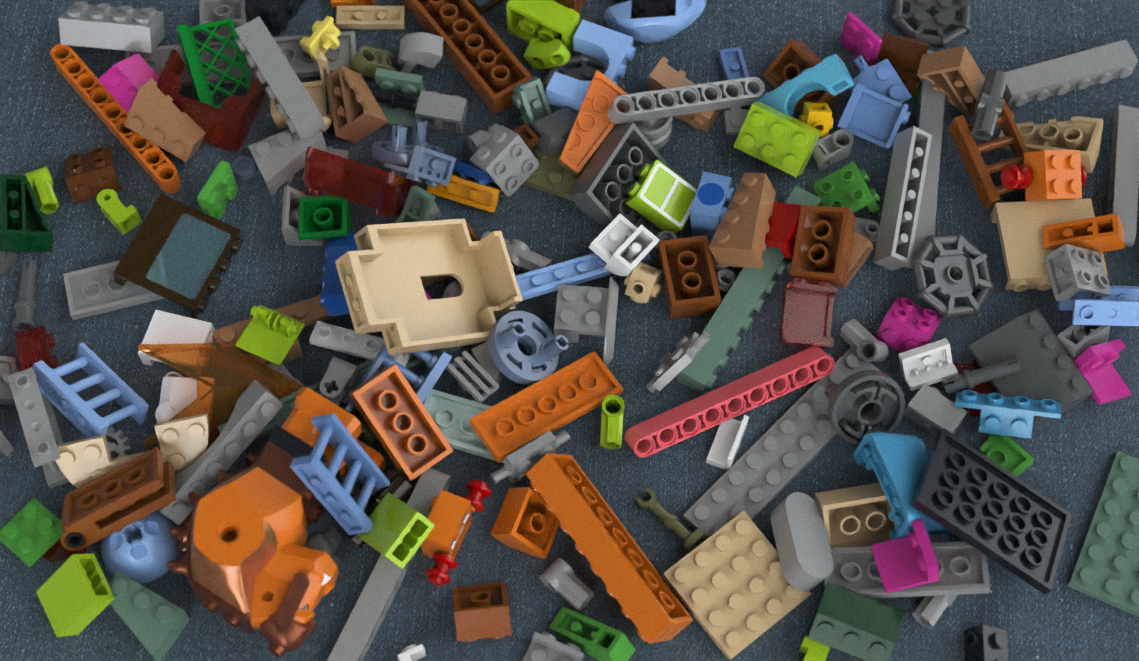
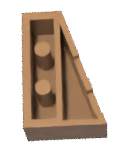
M964 45L922 55L917 76L921 79L926 78L932 83V88L936 92L941 91L948 97L947 101L966 117L975 116V104L983 89L985 78L967 47Z
M662 56L649 75L648 91L695 84L685 77L686 72L682 69L679 72L667 64L669 60ZM683 97L687 103H690L688 99ZM721 109L673 117L691 124L696 129L708 132L721 113Z
M339 66L325 76L335 136L358 143L388 122L360 73Z
M151 78L139 88L124 126L187 162L199 150L206 132L185 111L182 113L172 103L173 99L169 95L165 96L156 86L157 82Z

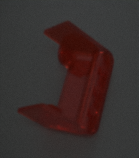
M172 49L157 81V87L165 96L169 95L173 99L172 103L182 113L185 111L206 132L202 143L228 152L240 150L266 95L260 80L254 78L246 98L230 96L224 100L220 109L179 95L182 87L180 77L186 65L177 50Z
M308 146L305 154L304 186L308 187V193L321 196L322 192L358 203L375 209L374 214L388 218L389 214L400 216L414 181Z

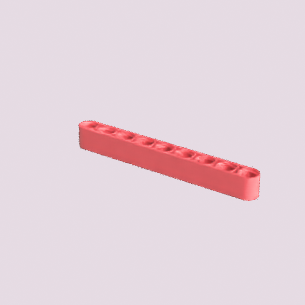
M809 347L632 426L626 431L624 441L638 457H648L829 375L834 369L835 361L820 347Z

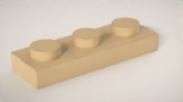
M337 6L336 27L339 30L405 29V6Z

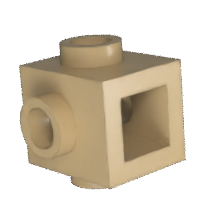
M640 262L625 279L624 285L627 286L625 295L630 296V299L637 303H648L653 297L656 298L661 289V284L658 282L663 271Z

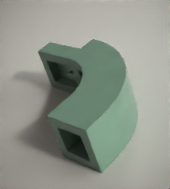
M417 185L411 187L404 208L396 223L431 221L433 215L430 214L435 196Z

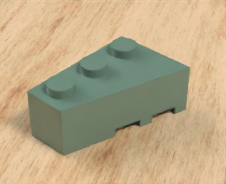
M117 571L108 584L115 597L110 605L155 661H162L190 619L182 608Z

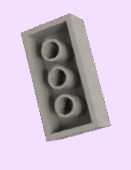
M77 1L58 18L61 45L152 53L165 38L164 12L156 11L155 8L151 7L133 9L129 5L111 7L107 3L90 5L85 1Z

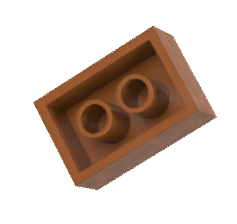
M707 235L659 241L657 257L660 270L663 271L661 277L670 319L714 314L720 305L721 297Z

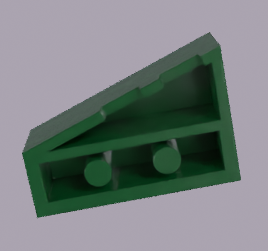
M0 174L1 251L51 252L53 233L47 226L43 211H40L36 202L37 198L26 175Z

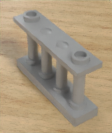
M31 367L8 375V381L33 466L38 467L42 465L50 489L70 482L55 461L61 458L57 444L64 443L53 404L41 393L34 368Z

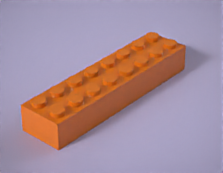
M547 453L526 473L531 480V487L544 498L546 508L560 520L559 524L562 530L573 538L578 552L586 556L591 563V570L602 578L606 584L607 592L617 599L622 606V613L633 621L637 627L638 635L644 641L650 644L671 640L693 621L684 606L572 455Z

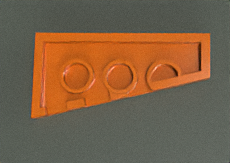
M596 70L558 159L575 174L581 171L615 126V123L611 122L607 116L609 106L618 96L628 94L599 70ZM617 107L620 112L624 113L622 108Z

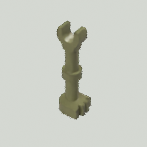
M646 489V495L650 498L649 501L645 502L639 497L636 499L637 506L640 509L653 512L664 522L663 525L668 530L672 529L684 540L683 546L689 552L704 542L706 534L699 527L691 533L678 521L679 518L675 514H670L655 499L653 490Z

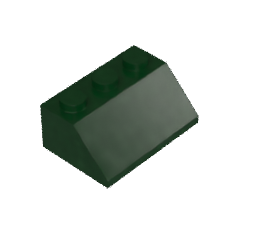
M827 581L809 628L808 638L865 661H889L905 611Z

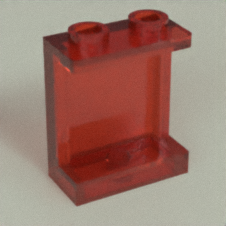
M794 278L792 282L784 284L778 343L804 347L818 346L821 349L833 348L834 337H830L834 296L838 293L839 288L831 287L832 283L817 282L816 285L807 284L808 280Z

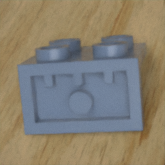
M415 145L409 168L386 162L383 167L392 169L391 174L405 178L407 174V179L422 183L423 179H425L424 184L437 188L438 184L449 185L456 158Z

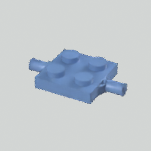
M862 55L854 60L861 72L856 78L852 79L855 85L849 87L851 92H853L856 84L859 83L871 91L902 104L912 98L887 58L877 65L870 67Z

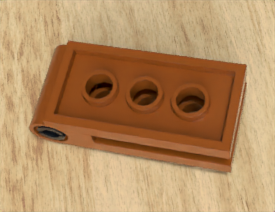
M155 447L65 495L61 518V544L64 548L70 551L84 549L114 532L121 531L127 525L144 519L150 513L162 507H167L176 500L174 467L169 461L163 463V453L159 448Z

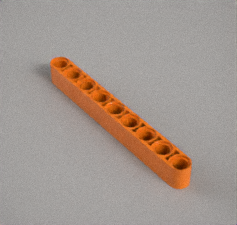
M61 43L55 45L51 49L50 55L60 74L160 189L169 194L177 192L181 187V179L175 165L156 144L124 126L128 112L98 81V78L69 45H61Z

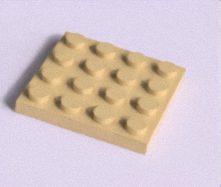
M745 511L738 514L662 574L665 581L728 660L735 657L811 595L809 591L798 590L787 582L782 573L778 552Z

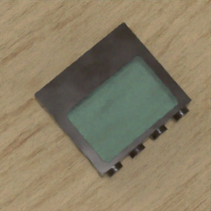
M161 193L114 270V281L122 286L127 281L132 282L191 310V318L196 319L199 312L204 313L209 303L207 298L210 293L216 292L220 284L219 277L221 273L228 271L233 252L238 253L243 242L240 239L241 230Z

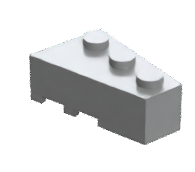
M286 129L248 146L271 197L277 193V189L285 182L289 183L292 181L297 172L302 168H306L327 151L321 130L301 140L296 132L291 133L289 129Z

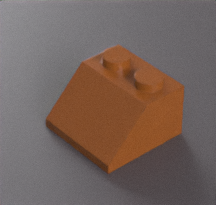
M506 581L453 587L457 641L474 642L482 638L500 639L511 635Z

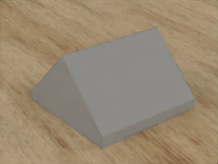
M288 185L284 187L281 227L286 246L323 245L324 238L298 239L299 198L312 196Z

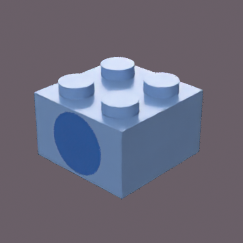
M703 171L690 210L692 237L707 235L708 241L712 240L735 193V188L732 187V177Z

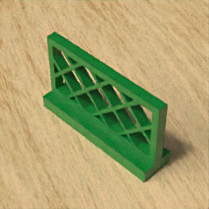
M232 18L187 27L186 24L177 26L179 43L202 119L211 117V113L257 103L243 52L240 51L235 41L238 39ZM229 26L231 33L227 39L216 34L219 28ZM204 32L209 36L203 44L195 40L193 33ZM212 38L224 43L219 51L208 47ZM227 45L237 52L233 60L222 54ZM204 50L215 56L211 64L201 60L200 56ZM219 58L230 64L225 72L214 67ZM233 66L243 71L240 80L228 75ZM210 71L222 76L217 85L207 81L206 77ZM225 79L236 84L231 93L220 88ZM239 87H242L249 91L250 97L241 99L235 96V93ZM216 92L228 97L225 103L214 104L213 97Z

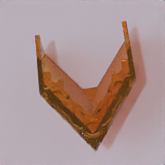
M225 343L138 344L140 351L197 381L198 398L169 421L208 413L210 425L208 446H211L220 435L218 426L229 421L238 398L255 379L270 390L278 399L286 397L304 386ZM156 431L143 441V447L150 450L155 447L160 449Z

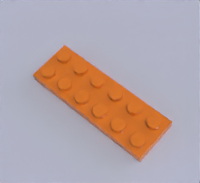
M594 351L470 418L469 424L497 463L506 459V456L548 431L554 432L601 406L605 397L609 395L619 396L624 388Z

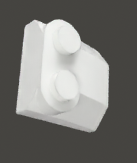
M163 377L159 406L155 413L157 423L208 413L210 425L215 381L199 378Z

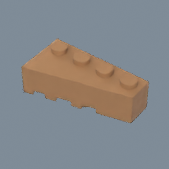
M744 173L728 205L727 212L723 216L709 245V249L719 266L762 268V253L766 250L765 237L766 233H769L770 228L768 221L769 217L772 216L776 194L766 173Z

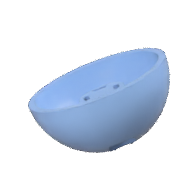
M156 510L144 519L127 525L121 531L106 536L101 540V555L106 568L113 576L119 571L139 584L161 577L169 570L167 563L172 560L176 561L179 554L177 548L179 540L170 533L171 528L176 525L172 520L160 513L159 510Z

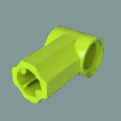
M45 166L23 174L26 175L37 198L36 202L40 211L47 215L55 213L60 206L53 189L55 185L48 167Z
M617 395L605 397L601 406L599 446L605 449L615 450L622 448L625 405L622 398ZM614 406L619 411L617 413H610L606 408Z

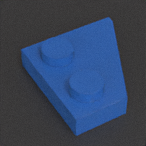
M456 159L453 170L458 171V176L468 179L473 177L475 178L474 182L481 185H488L489 182H494L488 173L476 167L471 161Z

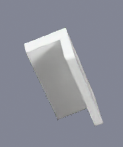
M744 415L742 422L732 418L720 424L706 463L727 471L732 467L746 431L749 416Z

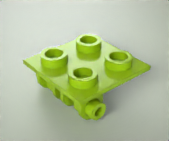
M254 305L250 311L253 318L235 346L280 366L305 324L263 305L258 307Z

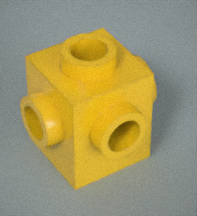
M804 102L802 115H799L798 120L821 130L822 133L819 139L828 136L829 130L833 128L832 111L828 104Z

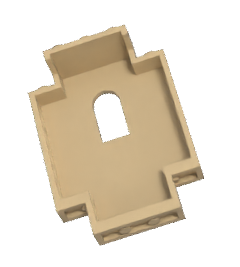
M465 218L366 225L354 234L358 251H348L335 260L355 333L363 334L382 331L389 356L485 343L488 341L490 330L496 322L495 318L503 317L505 314L516 309L515 305L523 301L502 231H493L480 241H471ZM450 275L459 281L461 293L458 297L427 300L421 278Z

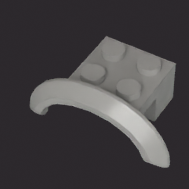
M610 277L609 288L558 284L555 313V337L563 335L568 339L569 343L579 344V334L605 336L603 362L606 366L612 361L614 355L619 285L614 278Z

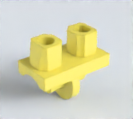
M327 16L323 21L317 20L312 25L313 34L310 37H303L299 42L302 50L309 53L312 60L317 62L316 50H320L325 54L329 48L332 50L338 49L340 42L337 38L341 32L334 25L333 17Z

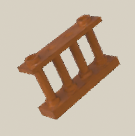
M1006 102L996 121V125L1000 124L1005 135L1003 137L981 144L975 143L971 134L974 122H966L963 115L955 117L948 126L984 210L993 208L995 203L1000 201V195L1019 190L1017 187L1007 189L1003 185H994L990 175L1002 171L1006 165H1024V153L1028 152L1014 121V113L1008 108ZM1009 145L1014 157L990 165L984 163L981 153Z

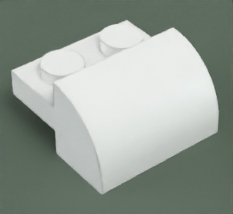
M619 214L594 239L588 248L607 263L604 267L606 270L618 276H626L660 240L642 224L637 228L622 214Z

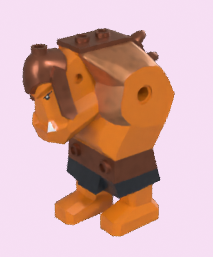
M303 387L295 396L294 409L289 417L280 426L274 425L270 438L262 451L258 454L249 453L247 455L251 465L235 475L228 474L225 470L220 469L217 474L219 484L203 496L199 495L196 491H191L188 498L193 509L189 524L187 523L185 527L173 526L170 530L171 535L186 546V554L182 555L180 560L169 561L167 563L168 569L177 574H184L185 578L188 577L192 590L202 606L211 613L216 612L224 617L223 619L234 628L239 627L249 635L254 632L255 628L260 629V635L270 643L268 650L278 658H282L285 652L294 651L299 648L313 633L317 626L313 611L321 598L332 590L338 576V567L327 552L303 547L308 537L307 529L312 523H316L319 520L325 507L290 468L293 458L311 455L320 435L318 429L311 422L312 417L334 413L381 471L385 468V460L382 455L357 439L362 433L360 421L349 412L308 387ZM329 443L320 459L326 468L335 452ZM342 460L335 476L340 485L342 484L341 477L349 470V466L344 460Z

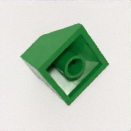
M347 193L299 198V240L348 236L353 230V209Z

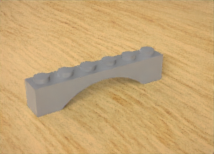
M255 379L238 398L228 423L210 448L192 465L175 475L176 500L167 507L158 509L159 512L180 525L193 509L189 503V493L196 491L201 496L207 494L218 481V471L220 469L227 471L284 404Z

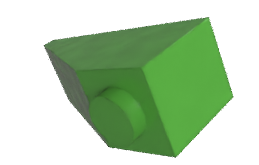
M564 606L548 627L550 631L569 643L578 646L583 652L598 661H628L636 650L623 632Z

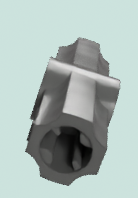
M989 70L986 74L983 89L977 98L974 108L976 115L971 134L975 139L981 141L990 140L994 134L996 121L1005 103L1003 94L1008 76L1003 71Z

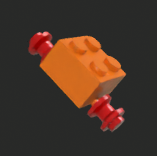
M1040 150L1024 153V165H1006L1001 172L1003 186L1007 189H1014L1016 187L1025 189L1026 201L1082 199V187L1087 179L1086 171L1081 166L1080 150Z
M475 479V481L467 483L466 488L469 490L467 496L460 497L441 489L438 497L434 496L429 505L430 514L427 519L435 524V526L421 544L424 555L432 557L435 561L434 567L427 568L425 571L428 582L435 586L442 587L443 584L448 585L451 579L448 576V572L450 569H456L458 566L454 559L473 521L472 512L482 513L485 508L481 503L483 498H489L492 494L489 485L482 480Z

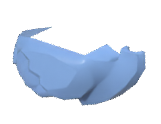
M632 0L608 7L604 12L603 20L614 31L619 30L620 33L634 37L633 41L651 44L668 40L690 26L701 15L707 0H676V16L631 19Z

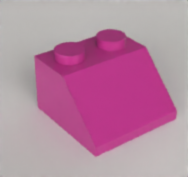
M138 53L116 63L98 79L128 114L139 88L151 78L157 82L156 86L163 94L170 89Z

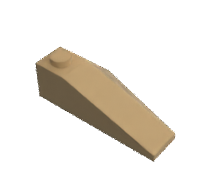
M1077 116L1071 117L1069 121L1057 122L1056 119H1052L1044 124H1034L1033 122L1016 124L1028 152L1040 150H1080L1081 166L1084 167L1086 173L1093 172L1099 155L1103 119ZM1002 130L998 138L1005 136ZM1009 145L1001 147L1011 151Z

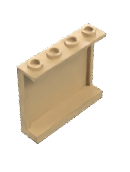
M1091 199L995 203L991 212L992 223H997L1008 278L1004 287L1005 290L1021 292L1027 289H1038L1045 291L1052 288L1044 257L1055 250L1044 249L1043 226L1095 217ZM1101 252V253H1099V254L1101 255V257H1102V259H1103V267H1104V271H1105V274H1106V277H1107L1108 273H1107V268H1106V264H1105V259H1104L1103 252Z

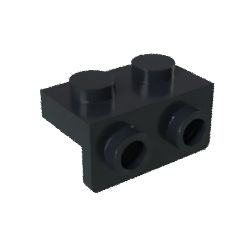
M985 624L965 629V661H1008L1007 630Z

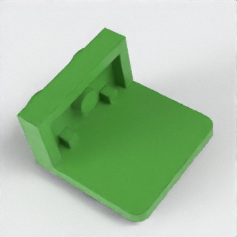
M854 161L815 182L813 185L817 196L821 198L820 202L823 206L849 207L853 213L866 206L872 214L881 210L877 201L881 200L874 187L870 189L867 182L871 181L864 168L859 170Z

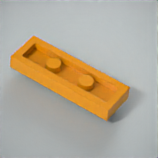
M454 174L451 175L448 186L438 184L436 188L428 185L426 190L430 194L494 213L501 192L499 188L481 185L473 180Z

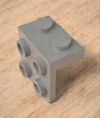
M503 125L470 158L476 167L489 174L503 194L508 197L539 166L538 160L519 134Z

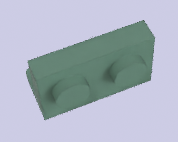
M539 77L512 87L514 95H512L513 102L516 108L520 109L522 115L520 117L521 125L526 123L531 128L532 122L552 114Z

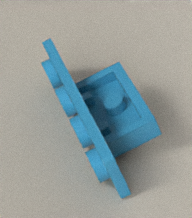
M972 390L957 391L955 407L981 409L978 431L980 433L1031 439L1034 416L1061 419V403L1051 399L1032 400L1025 396L1005 397L999 393L979 394Z

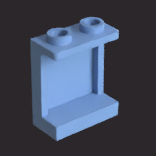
M857 83L837 128L848 130L856 137L889 150L891 145L894 146L895 136L898 134L897 131L900 124L906 125L911 114V112L907 111L909 105L899 103Z

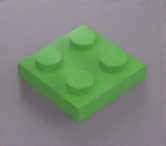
M221 160L197 196L201 211L216 219L223 217L226 206L230 200L236 197L238 192L230 163Z
M33 498L0 530V542L27 566L31 567L61 538V520Z

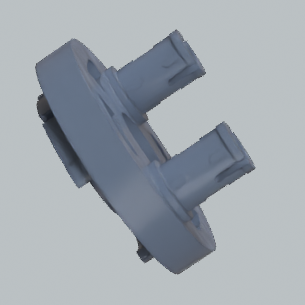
M414 119L412 120V138L410 141H406L407 126L392 125L391 140L373 142L371 156L379 160L381 165H384L386 162L409 166L415 145L444 154V149L426 142L428 121L423 120L422 122V120Z
M512 311L505 314L494 323L488 338L490 355L497 368L507 378L522 385H533L551 375L557 367L559 353L569 347V345H566L569 341L565 336L557 335L555 337L544 321L536 315L525 311ZM518 343H521L526 348L527 355L520 351Z

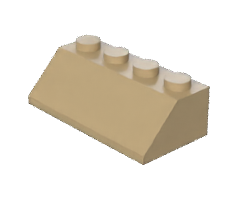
M880 483L814 493L815 502L821 510L830 548L871 546L891 540L889 532L894 530L895 524L894 519L889 520L887 516L891 511V507Z

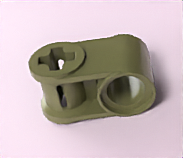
M367 45L362 46L349 62L351 70L371 78H375L377 68L395 71L392 67L393 54L390 51Z

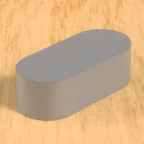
M794 492L773 509L770 519L785 579L794 588L801 591H809L832 573L834 564L818 504L809 495L802 492Z

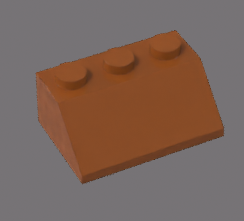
M790 40L762 76L777 89L785 81L792 80L805 69L814 67L822 62V60L803 42ZM823 90L811 91L798 101L795 109L802 115L804 102L827 103L831 107L844 91L836 96Z
M801 205L790 271L791 277L820 286L845 288L856 217L849 207Z

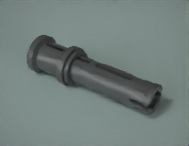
M27 260L22 261L19 299L14 303L16 314L15 320L12 322V328L18 332L27 333L35 329L33 317L37 311V305L34 302L38 263L34 260H29V266H27Z

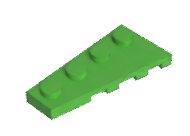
M991 434L979 450L983 455L1016 477L1034 462L1032 456L1009 436Z

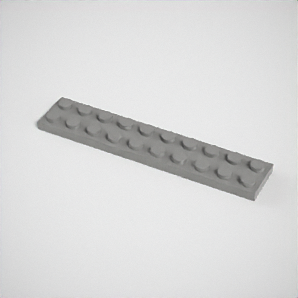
M355 31L341 32L337 38L340 42L338 49L332 50L329 48L324 54L328 60L330 73L339 66L351 70L349 62L357 53ZM312 34L273 37L298 78L321 77L318 62L313 61L309 53L304 52L299 44L303 37H310ZM220 41L210 42L208 47L219 51L224 43ZM180 45L157 46L152 53L125 51V59L138 53L169 88L193 87ZM227 45L222 54L233 60L237 52ZM205 50L200 56L201 60L208 64H211L215 57ZM244 51L243 56L248 68L251 81L258 82L259 80L255 74L257 68L250 67L249 63L245 58L247 52ZM219 58L214 67L225 72L230 64ZM233 66L228 75L240 80L243 71ZM210 71L206 78L207 81L217 85L222 76ZM225 79L222 84H233V82Z
M851 347L835 363L833 371L819 379L683 515V519L694 529L699 527L706 534L705 539H708L742 511H745L753 521L838 434L828 418L829 399L824 395V391H827L825 387L832 383L839 385L845 378L859 371L880 370L870 362L862 361L858 357L857 351Z

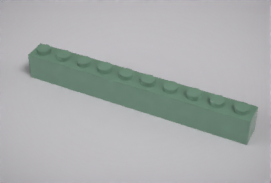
M795 186L785 203L819 206L821 198ZM766 246L765 252L762 253V268L743 267L703 330L710 335L711 340L701 347V350L696 353L694 360L677 375V382L701 395L704 394L707 388L712 389L718 378L716 376L719 368L723 370L730 359L727 355L731 349L734 351L737 349L742 339L740 337L742 331L747 332L753 322L752 315L755 311L757 313L760 312L765 303L764 296L766 293H772L777 283L775 281L777 275L782 276L786 270L785 265L788 264L786 262L788 258L783 256L779 248Z

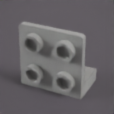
M1064 244L1044 257L1056 301L1064 302L1081 291L1104 297L1111 295L1109 280L1106 277L1103 259L1099 252Z

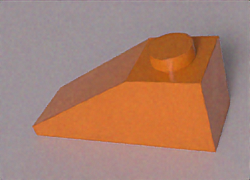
M1117 213L1043 226L1044 249L1056 250L1064 244H1069L1099 253L1125 249L1124 227Z

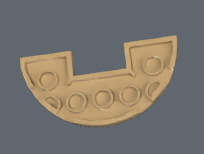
M208 413L156 423L154 426L160 446L159 450L163 453V463L169 461L174 467L175 475L188 468L207 451L210 436ZM105 435L57 444L61 458L55 461L64 476L76 488H79L145 452L111 459Z

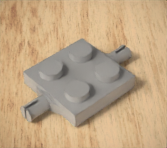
M703 331L701 335L694 332L689 338L684 336L676 344L675 347L677 349L673 353L668 351L660 359L659 363L661 365L654 372L655 378L647 383V389L652 393L656 389L660 392L694 360L696 353L701 350V347L711 340L710 335Z
M564 430L554 436L551 431H548L506 456L505 465L490 474L493 482L497 484L506 477H508L512 484L518 481H526L529 479L526 473L547 453L556 454L558 446L570 440L568 432Z

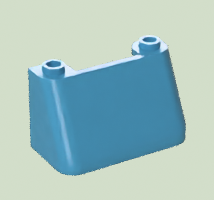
M886 432L866 433L853 456L858 466L866 464V470H874L889 502L891 511L887 516L889 520L894 519L895 524L894 530L889 532L891 540L908 536V533L912 532L911 521L920 519L923 520L928 535L950 532L912 506L929 459L925 452L923 441L915 435Z

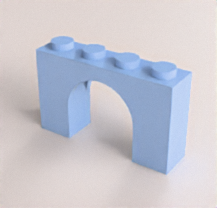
M583 19L573 36V50L600 60L607 68L604 75L617 86V81L619 78L624 77L627 69L626 63L628 60L631 61L633 59L636 48L633 47L634 37ZM555 72L546 88L548 103L562 109L568 107L578 114L591 80L582 81Z

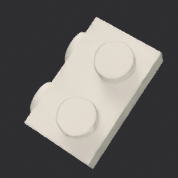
M946 338L898 354L902 377L911 391L920 389L924 383L929 386L941 382L942 379L958 375V370L952 362L950 343Z

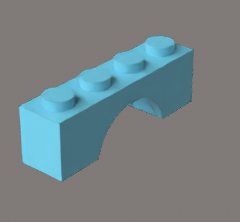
M835 53L832 56L825 57L822 62L814 67L805 69L792 80L785 81L772 92L763 94L755 102L760 101L794 118L795 106L805 94L815 90H823L836 96L855 84L845 63Z

